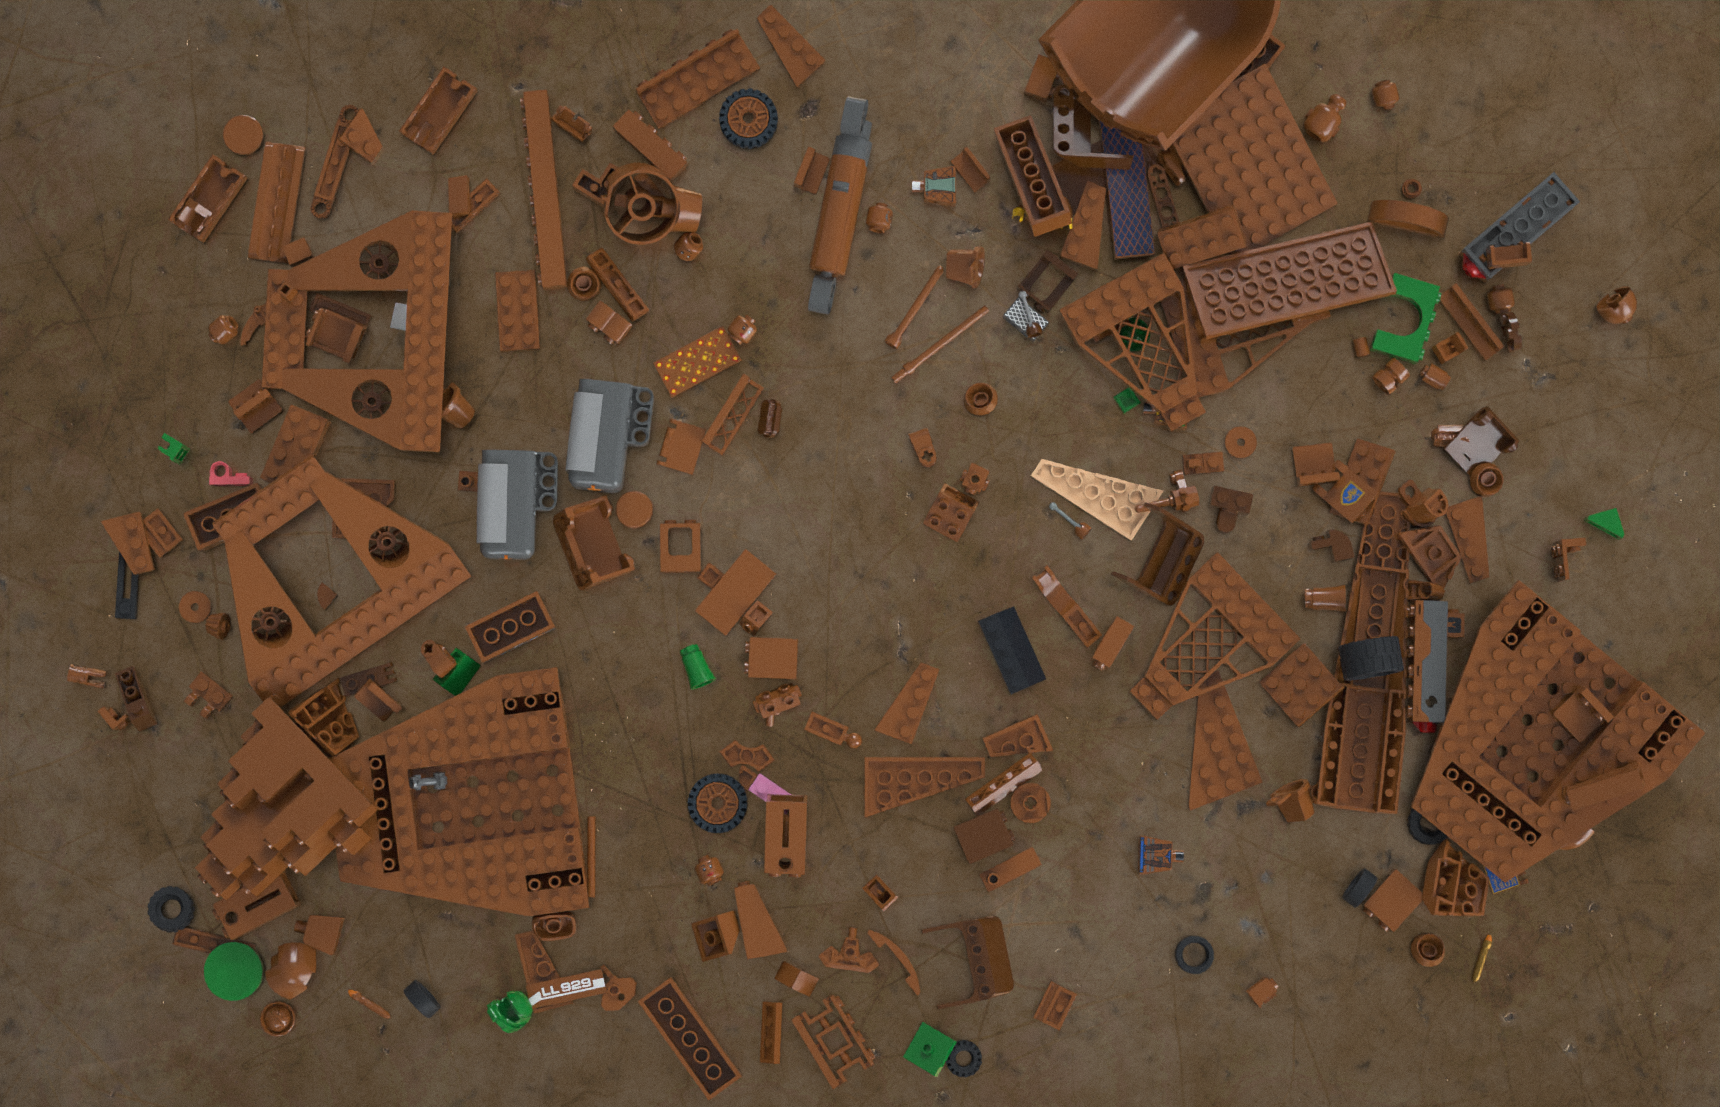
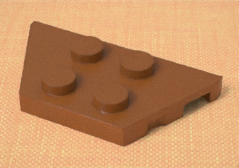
M1441 525L1399 532L1397 535L1428 581L1439 584L1444 589L1448 580H1451L1454 569L1458 566L1462 556Z

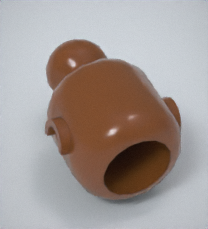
M1332 94L1327 105L1320 103L1313 109L1311 108L1306 114V119L1303 123L1305 132L1319 142H1327L1331 137L1334 138L1340 130L1339 126L1342 119L1339 112L1346 107V100L1338 94Z

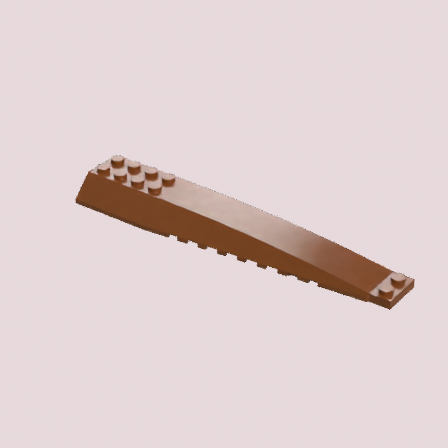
M1381 491L1368 526H1363L1340 646L1366 639L1397 636L1399 638L1404 670L1379 677L1345 681L1338 654L1334 677L1341 683L1344 689L1329 701L1324 728L1316 802L1317 805L1334 809L1374 814H1397L1406 735L1409 551L1397 534L1410 530V522L1402 513L1407 504L1399 493Z

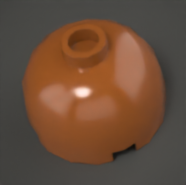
M1623 286L1615 289L1616 293L1611 297L1609 294L1605 295L1596 305L1600 316L1611 324L1628 323L1632 320L1637 309L1635 294L1629 286Z

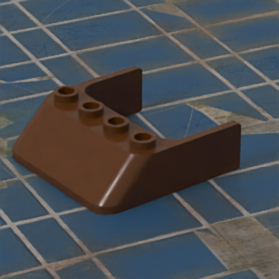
M1065 84L1057 86L1053 94L1054 152L1077 167L1129 170L1133 161V155L1091 153V113L1076 99L1079 95L1073 88L1068 89Z
M1145 502L1144 507L1162 518V530L1136 581L1112 571L1111 575L1138 592L1172 606L1177 602L1202 550L1205 538L1202 533L1168 511Z
M988 915L921 929L922 934L948 928H958L962 931L974 984V993L970 998L936 1004L937 1010L1003 996L1013 990L1014 981L1001 920L997 916Z

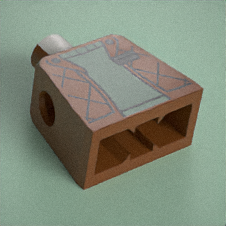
M956 166L924 171V181H912V192H924V202L955 207Z

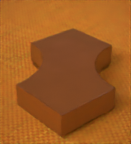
M734 740L719 751L731 768L739 764H747L760 772L775 761L764 744L755 748H748Z

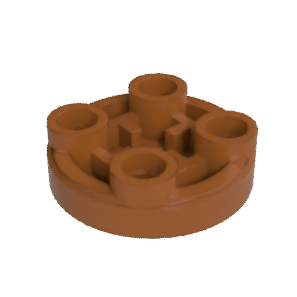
M238 115L231 118L225 125L223 139L226 146L232 152L238 155H252L261 146L264 131L259 122L253 117Z

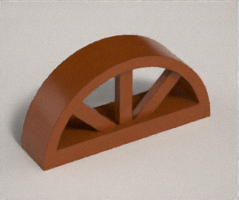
M1375 200L1371 202L1367 221L1445 238L1449 217L1441 211L1415 203L1397 200Z

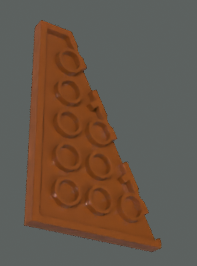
M1219 670L1213 672L1198 689L1203 690L1223 682ZM1225 685L1197 696L1189 788V811L1263 783Z

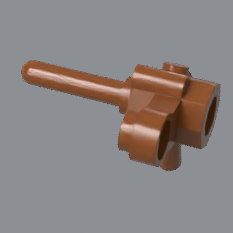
M1180 469L1169 474L1172 486L1176 485L1177 489L1170 491L1171 495L1166 499L1149 502L1161 508L1170 506L1174 507L1176 511L1182 510V512H1186L1191 507L1199 505V496L1194 485L1187 487L1183 472ZM1144 504L1135 507L1137 513L1150 510L1144 507Z

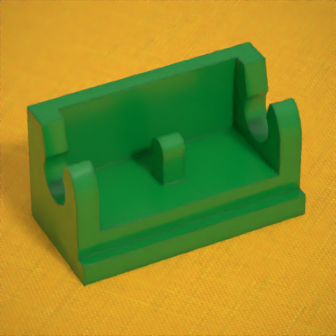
M164 433L162 438L169 442L170 445L167 447L168 449H164L161 446H158V449L169 456L171 461L181 465L190 448Z

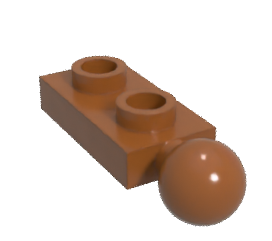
M811 712L804 729L805 731L840 746L844 740L853 749L858 748L862 743V738L858 733H847L849 727Z

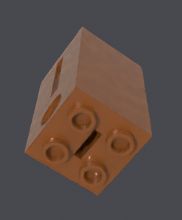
M767 794L764 873H768V876L779 877L781 874H789V877H801V875H805L808 795ZM784 809H789V815H784ZM788 858L790 861L783 862L781 861V859Z
M283 871L257 897L253 893L248 895L243 889H240L227 900L223 898L212 904L214 907L212 912L217 920H221L224 926L222 931L225 937L236 940L301 906L302 903L285 871ZM280 891L281 894L275 897L274 894ZM233 912L237 915L235 922L231 918Z

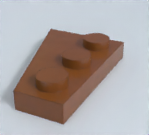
M140 511L101 521L134 575L155 570Z
M1034 714L982 738L990 757L1053 751L1038 714Z

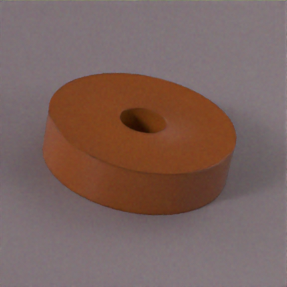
M1238 426L1227 433L1224 446L1229 455L1237 459H1243L1255 451L1257 439L1252 430L1247 427ZM1238 439H1242L1244 441L1243 446H1239L1237 444Z
M191 591L181 598L179 612L186 621L201 623L210 616L212 603L206 594L199 591ZM197 603L199 608L194 611L192 606Z

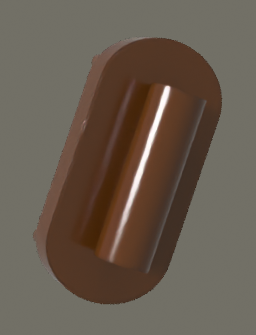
M763 400L757 431L758 434L764 437L773 438L776 433H779L783 408H781L778 400Z

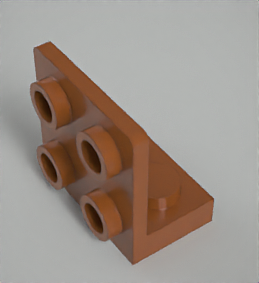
M1331 442L1292 448L1297 487L1332 483L1340 480L1339 472H1336L1334 466L1335 461Z
M944 483L923 524L958 542L979 501Z
M1585 537L1561 539L1554 542V546L1551 547L1552 558H1555L1556 566L1553 567V574L1558 582L1569 579L1567 553L1581 551L1580 547L1586 546Z
M1583 686L1576 690L1553 712V715L1578 742H1582L1603 721L1609 723L1614 718L1589 689Z

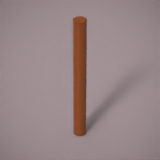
M595 816L587 817L588 897H595Z

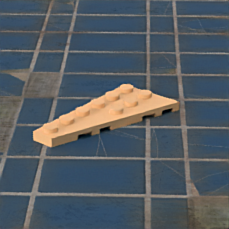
M1041 459L1031 475L1032 478L1130 541H1132L1150 511L1137 513L1135 507L1145 502L1157 501L1163 493V490Z

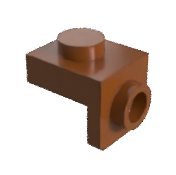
M1459 332L1431 347L1441 364L1468 349L1465 340Z

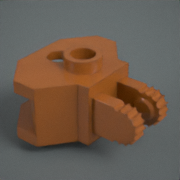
M603 964L600 968L610 980L605 984L606 993L602 994L601 1006L605 1011L620 1010L635 996L637 982L632 977L619 978L617 975L614 976ZM619 994H624L625 999L620 1000Z

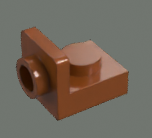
M757 600L746 612L739 624L745 632L755 636L773 612Z
M103 706L98 710V713L112 730L119 729L121 731L129 725L128 721L130 718L128 714L123 715L118 720L117 717L119 715L112 707Z

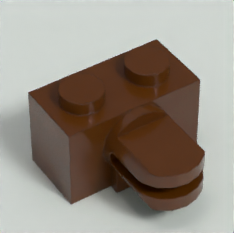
M1214 485L1211 490L1208 507L1219 509L1216 528L1222 533L1231 532L1235 528L1238 514L1247 516L1250 513L1254 494Z

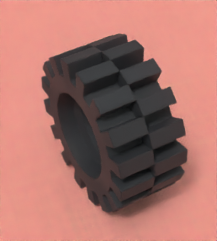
M956 1041L957 1043L946 1060L948 1069L958 1077L974 1075L982 1064V1054L979 1048L971 1041ZM960 1051H967L971 1054L972 1060L968 1066L962 1067L957 1064L956 1055Z

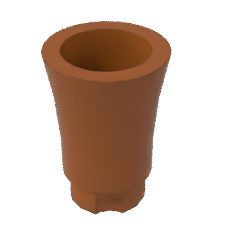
M1345 585L1313 588V590L1305 589V609L1313 608V610L1346 612Z

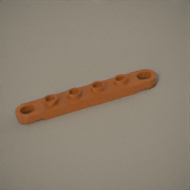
M354 105L342 107L336 122L310 207L311 213L318 219L327 218L333 207L350 152V148L339 141L338 138L351 121L345 119V113L348 110H353L356 114L358 111ZM321 203L325 204V212L322 214L316 213V206Z

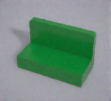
M456 647L451 656L456 660L457 665L443 678L435 675L432 679L454 696L462 693L481 666Z

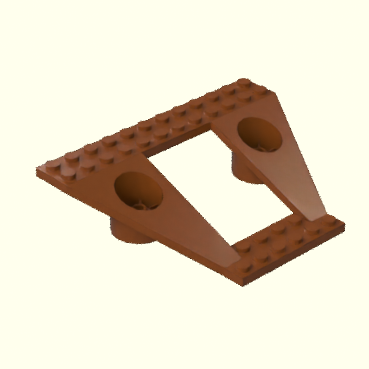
M412 210L289 270L268 269L262 388L282 389L398 450L440 453L452 213ZM379 246L378 254L373 255L368 250L372 247ZM381 246L390 249L391 252L386 256L381 254ZM365 251L371 257L369 262L360 261ZM395 253L399 263H389L388 258ZM377 261H381L383 265L376 266ZM360 264L369 265L371 269L364 274ZM389 266L397 267L392 275L387 271ZM374 272L377 274V280L369 278L368 275ZM383 273H386L389 276L385 279H379L380 275ZM284 281L298 291V295L292 303H289L277 292ZM308 291H408L404 369H303ZM372 384L371 392L365 393L360 388L364 385ZM374 384L382 386L384 390L379 394L373 392ZM357 390L364 395L362 400H352ZM387 391L391 397V402L382 401L380 396ZM370 399H374V405L368 404ZM352 403H362L363 408L356 413ZM381 404L390 405L385 414L379 409ZM367 410L370 412V419L363 418L360 414ZM378 410L382 416L372 419V412Z
M313 455L212 523L225 544L248 683L263 702L270 697L279 707L291 701L471 577L469 571L447 542L326 472ZM320 500L381 589L314 634L253 545ZM390 526L397 528V530L391 532ZM401 532L404 533V540L396 539V535ZM369 540H375L376 544L369 548ZM395 544H402L397 551L394 550ZM380 548L382 550L381 556L374 554L373 551ZM385 551H393L392 554L385 555ZM273 607H277V608H279L280 610H278L277 612H275V610L273 609ZM285 612L288 615V620L280 619L279 615ZM252 620L260 621L254 628L251 627ZM279 623L286 624L285 627L281 631H279V629L277 628L279 626ZM260 628L265 629V635L257 633L256 631H258ZM275 629L277 632L273 635H268L270 630Z

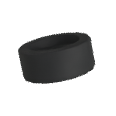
M1366 868L1362 869L1349 884L1342 898L1354 908L1358 907L1373 889L1378 878Z
M1188 936L1178 943L1175 949V959L1183 971L1190 974H1200L1212 965L1214 950L1206 939L1200 936ZM1191 943L1201 944L1206 951L1205 961L1197 967L1187 965L1183 959V950Z
M414 980L403 990L413 1006L427 1018H431L441 1008L435 997L417 980Z

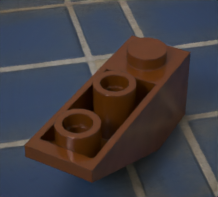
M130 666L115 673L130 721L136 729L141 732L158 724L135 667Z

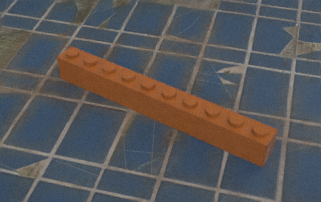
M547 89L523 92L524 98H520L521 109L525 110L526 116L522 117L523 129H527V137H524L525 149L529 148L526 164L527 168H531L528 184L529 188H533V195H530L531 207L535 208V214L532 215V224L537 229V234H534V244L539 249V253L535 254L537 266L540 265L541 273H537L538 284L542 285L544 290L567 288L549 94Z

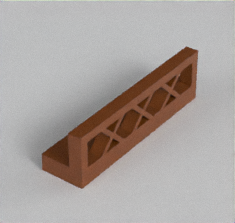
M1457 283L1441 294L1439 302L1484 361L1504 347Z
M743 374L702 439V444L723 456L764 390V387ZM748 384L758 389L755 396L746 398L744 390ZM745 401V412L735 415L734 406L736 403ZM734 418L736 424L734 430L725 432L723 424L726 420ZM724 435L725 444L722 449L712 444L715 437Z
M1029 753L965 800L978 817L1041 772L1040 764Z

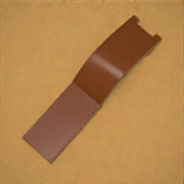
M1046 565L1042 573L1037 577L1035 575L1031 577L1083 645L1086 648L1089 647L1102 634L1081 607L1062 587L1048 565Z

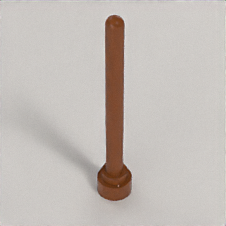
M938 266L896 331L892 332L891 335L888 334L884 340L887 345L896 350L902 343L901 336L944 272L942 266Z

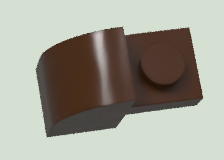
M1338 530L1326 531V539L1324 535L1313 537V541L1308 543L1309 551L1329 547L1332 563L1354 558L1350 539Z

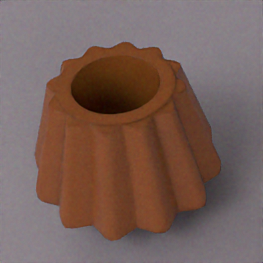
M217 613L208 616L205 624L207 633L217 639L223 640L224 637L226 638L231 626L229 614Z

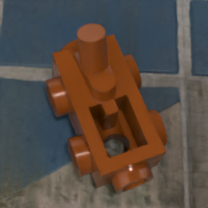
M792 683L782 684L777 689L764 691L755 696L756 701H753L756 713L760 712L763 719L766 718L765 725L773 726L774 715H779L782 711L801 705L798 697L802 695L798 685L793 686Z

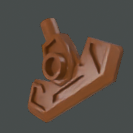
M849 927L848 937L845 938L840 953L831 945L819 955L823 964L830 968L870 973L879 966L878 961L870 951L860 955L859 942L856 938L857 928Z

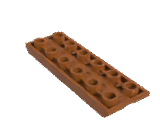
M266 142L248 250L249 259L288 264L283 246L292 241L306 147Z

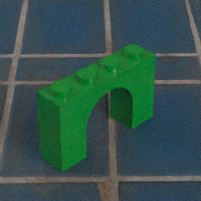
M1394 273L1392 279L1397 292L1390 296L1410 302L1419 314V324L1414 333L1406 336H1399L1377 329L1373 336L1370 351L1415 365L1418 360L1422 361L1425 352V349H1422L1423 343L1429 339L1430 330H1428L1430 322L1433 323L1436 311H1433L1435 304L1439 303L1442 293L1439 292L1440 286Z

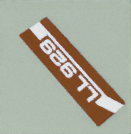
M601 969L526 985L532 1009L606 993Z

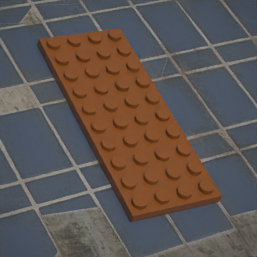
M1372 222L1182 267L1205 339L1394 295L1397 292Z

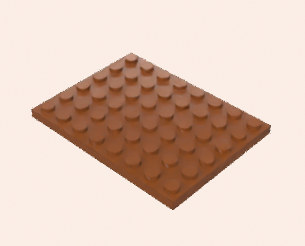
M1265 63L1233 80L1172 144L1208 213L1235 205L1246 240V247L1229 252L1230 255L1260 248L1338 204Z

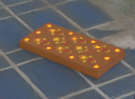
M721 326L653 362L671 398H674L740 363L742 360L724 326Z

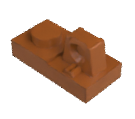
M1223 452L1182 455L1184 475L1224 472Z

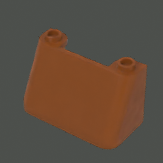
M606 495L565 508L553 517L556 534L574 581L580 590L591 588L635 570L633 558L626 553L622 554L608 520L613 511V506Z

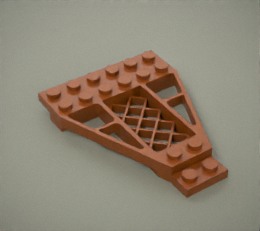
M1164 253L1059 309L1077 347L1079 346L1150 404L1162 416L1170 432L1206 413L1197 397L1184 288ZM1175 293H1179L1183 320L1170 328H1166L1155 311L1154 305ZM1147 309L1149 314L1143 313L1142 311ZM1137 315L1134 324L1124 322ZM1139 315L1150 318L1148 328L1137 325ZM1152 321L1156 324L1159 332L1150 329ZM1122 325L1133 328L1130 338L1119 335ZM1181 325L1184 327L1188 365L1184 363L1169 336L1170 331ZM1135 329L1146 331L1144 342L1133 339ZM1109 330L1121 354L1106 362L1084 343ZM1149 333L1160 336L1157 346L1146 343ZM1162 337L1169 349L1160 347ZM1122 339L1129 341L1127 348L1124 345ZM1132 342L1143 345L1140 355L1129 352ZM1145 346L1156 349L1154 359L1143 356ZM1159 350L1170 353L1167 363L1156 360ZM1172 355L1175 358L1178 366L1170 364ZM1132 357L1139 358L1137 366ZM1120 358H1125L1142 390L1137 388L1110 364ZM1141 359L1152 362L1150 373L1139 370ZM1155 363L1166 366L1163 376L1152 374ZM1168 368L1179 370L1177 381L1166 378ZM1183 373L1185 378L1180 380L1181 374ZM1141 374L1148 376L1147 383L1145 382ZM1151 377L1162 380L1159 390L1148 387ZM1165 381L1174 383L1171 386L1163 389Z
M1185 278L1179 279L1184 288L1198 398L1229 390L1309 324L1331 317L1329 310L1289 319L1283 329L1274 324H1268L1269 327L1264 335L1255 331L1254 328L1247 329L1250 333L1245 341L1235 336L1236 332L1226 334L1231 339L1227 346L1216 342L1218 337L1205 339ZM1175 293L1160 302L1168 328L1183 320L1179 293ZM1290 322L1292 328L1286 329ZM1181 325L1170 331V334L1184 363L1188 365L1184 327ZM1271 327L1279 331L1267 335ZM1252 333L1259 336V338L1249 340ZM1286 335V338L1255 362L1250 348L1252 345ZM1233 339L1241 342L1240 344L1230 346ZM1245 348L1251 367L1234 381L1229 382L1221 355Z
M1217 552L1187 580L1144 677L1129 692L1157 721L1174 705L1272 667L1300 638ZM1190 585L1211 606L1195 623H1192L1179 610ZM1215 610L1219 615L1210 614ZM1178 615L1188 625V630L1163 652L1164 642ZM1209 618H1220V629H1209ZM1206 619V629L1196 628ZM1223 620L1232 629H1223ZM1195 631L1206 632V643L1195 642ZM1192 632V642H1182ZM1209 632H1220V643H1209ZM1223 632L1234 633V644L1223 643ZM1237 634L1242 638L1238 643ZM1246 643L1266 665L1241 674L1229 662V657L1242 644ZM1178 645L1177 656H1168V654ZM1181 645H1192V656H1181ZM1195 645L1206 646V657L1195 656ZM1209 646H1220V657H1209ZM1223 646L1233 647L1223 656ZM1167 659H1177V670H1167ZM1181 659H1191V670H1181ZM1195 659L1205 660V671L1195 670ZM1209 660H1219L1209 670ZM1222 664H1225L1236 675V677L1206 689H1198ZM1170 673H1177V680ZM1181 673H1191V684H1180ZM1195 673L1205 674L1195 683ZM1184 687H1191V688H1190L1188 691H1186Z

